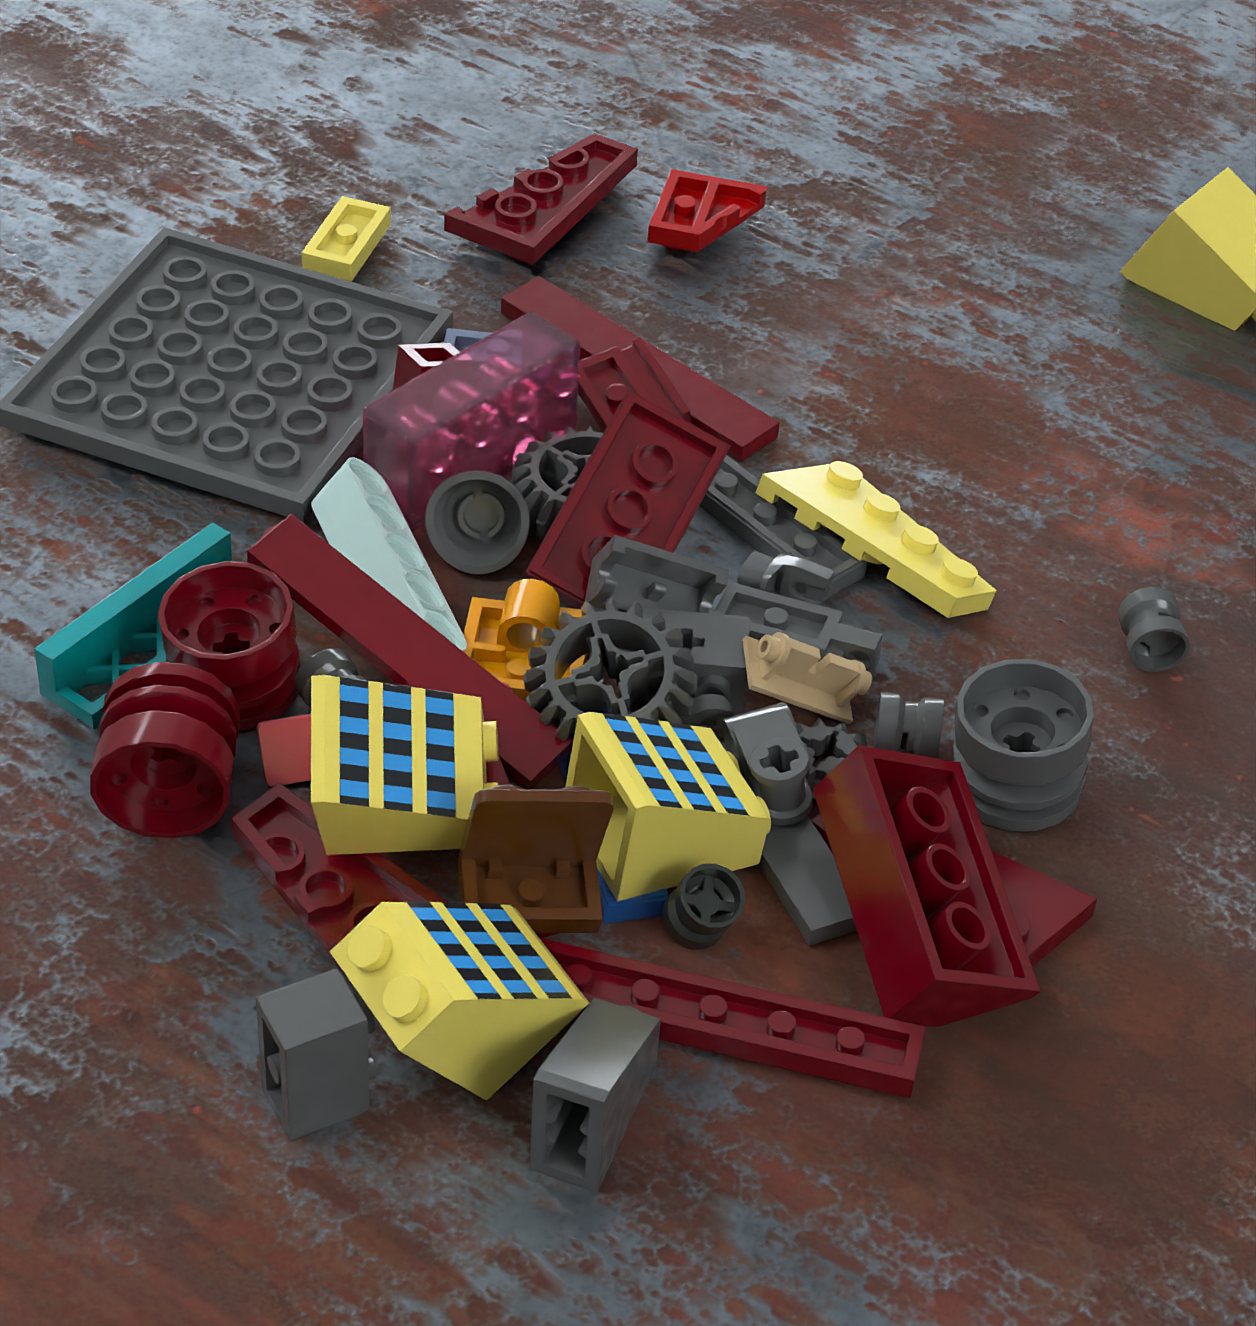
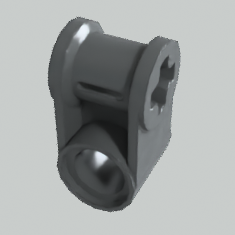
M785 702L722 719V733L726 750L735 756L741 775L755 796L761 797L766 803L770 813L771 824L784 826L803 820L811 812L813 806L811 789L805 778L810 766L809 756L798 734L788 705Z

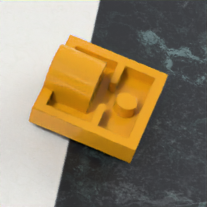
M522 579L514 582L507 590L505 601L472 597L463 634L467 643L464 653L499 681L507 683L510 689L526 702L529 692L525 690L523 678L526 670L531 669L528 662V654L531 647H542L540 633L543 631V626L560 630L558 617L561 615L562 610L576 619L582 617V610L560 607L559 595L554 588L536 579ZM587 654L573 662L562 678L571 676L572 669L584 665L587 660Z

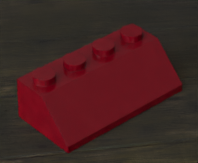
M858 745L813 788V792L884 1017L917 1025L940 1027L1032 999L1041 991L961 763Z

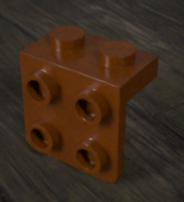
M499 785L491 789L478 791L473 798L457 859L460 903L511 905L519 911L535 933H598L603 918L596 859L614 810L612 794L607 791L590 790L583 786H569L560 790L522 789L515 785Z

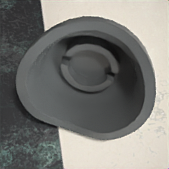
M480 470L458 473L443 481L431 495L425 517L428 536L437 553L454 568L471 574L495 572L512 562L526 542L530 524L527 503L516 486L500 475Z

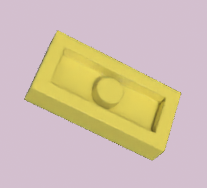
M342 196L302 251V268L352 282L390 227L391 207Z

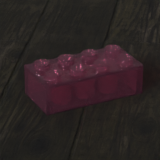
M530 311L363 408L364 462L369 464L384 478L411 532L426 524V509L430 497L435 489L449 477L458 473L477 470L491 472L503 477L512 471L513 465L516 463L517 454L526 452L529 441L536 440L542 442L546 432L562 435L567 426L576 431L579 340Z

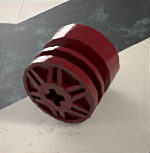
M224 561L200 566L179 577L163 594L158 618L166 653V662L194 666L212 673L232 690L240 706L239 731L256 728L260 722L274 720L285 713L298 697L294 683L295 676L301 665L296 642L297 631L294 608L288 587L274 572L252 563Z
M156 662L137 666L116 678L104 698L103 716L99 725V740L95 747L90 774V795L100 812L120 828L145 837L179 838L198 834L216 824L229 806L233 762L236 756L240 725V706L232 690L212 673L181 663Z

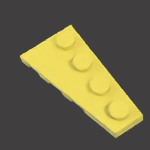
M835 461L827 465L762 474L755 492L757 495L771 504L778 501L779 497L798 508L794 519L813 531L823 525L845 539L841 549L859 561L865 560L874 564H885L890 568L886 576L887 579L947 618L989 609L997 590L978 575L977 569L972 564L959 559L943 546L933 531L920 526L905 514L895 499L882 494L863 478L862 472L857 467L846 462Z

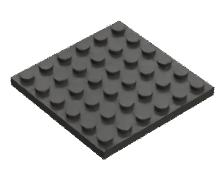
M163 227L0 400V426L286 517L292 513L300 521L304 522L313 510L312 500L347 459L356 455L390 411L398 345L442 343L445 339L447 328L453 329V312Z

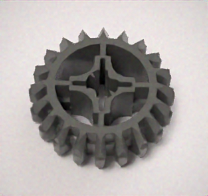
M591 425L587 431L576 432L567 426L562 435L546 432L542 442L536 440L529 441L526 452L517 454L516 463L512 469V477L509 478V481L521 492L527 503L530 519L528 535H536L539 545L544 540L603 433L594 432Z
M611 597L606 604V611L595 612L594 607L586 600L581 607L582 617L578 619L562 610L561 615L558 617L560 630L543 626V631L540 633L542 647H531L529 651L528 662L531 669L526 670L523 678L525 690L529 692L526 702L540 713L538 718L543 725L553 723L558 727L555 736L563 742L568 737L574 740L577 717L585 712L607 713L681 724L682 720L680 717H690L693 712L694 702L690 695L697 691V675L694 674V671H691L694 667L693 653L690 651V648H681L683 646V635L678 627L665 630V617L662 616L661 611L647 619H643V607L638 601L627 612L618 611L617 602ZM618 648L630 650V651H633V652H625V651L619 650ZM589 652L591 653L590 659L584 665L572 669L571 676L562 678L573 662ZM602 666L606 668L609 679H616L619 699L616 698L612 685H605ZM661 685L657 694L647 705L631 713L630 706L636 699L650 694L649 688Z

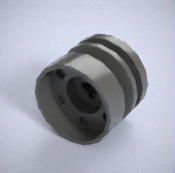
M1006 659L979 669L965 680L956 701V740L953 744L952 761L961 763L980 820L986 825L1007 831H1038L1061 823L1077 809L1085 791V773L1088 767L1087 752L1091 744L1094 721L1092 698L1079 679L1059 666L1034 659Z

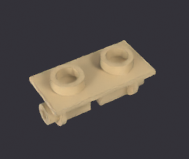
M777 632L772 636L766 634L760 641L748 636L742 639L749 689L845 722L846 724L853 722L850 700L857 694L864 695L872 683V675L866 671L865 665L862 662L848 660L832 653H828L819 661L821 657L818 648L791 639L788 635Z

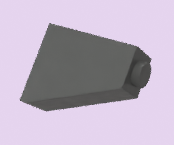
M595 997L591 1000L540 1066L533 1080L530 1170L595 1192L599 1191L657 1064L661 1018L642 1013L631 1006L617 1005Z

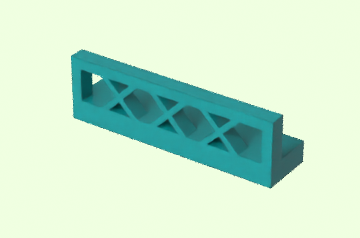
M211 523L34 648L40 694L94 729L100 725L106 693L92 703L78 694L77 691L85 685L113 684L116 678L137 666L166 662V653L158 618L163 594L179 577L200 566L224 561L232 562L231 533L217 524ZM157 651V656L146 664L120 665V660L131 652Z

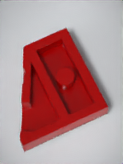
M671 169L649 223L647 242L664 245L673 250L699 252L764 208L767 186Z

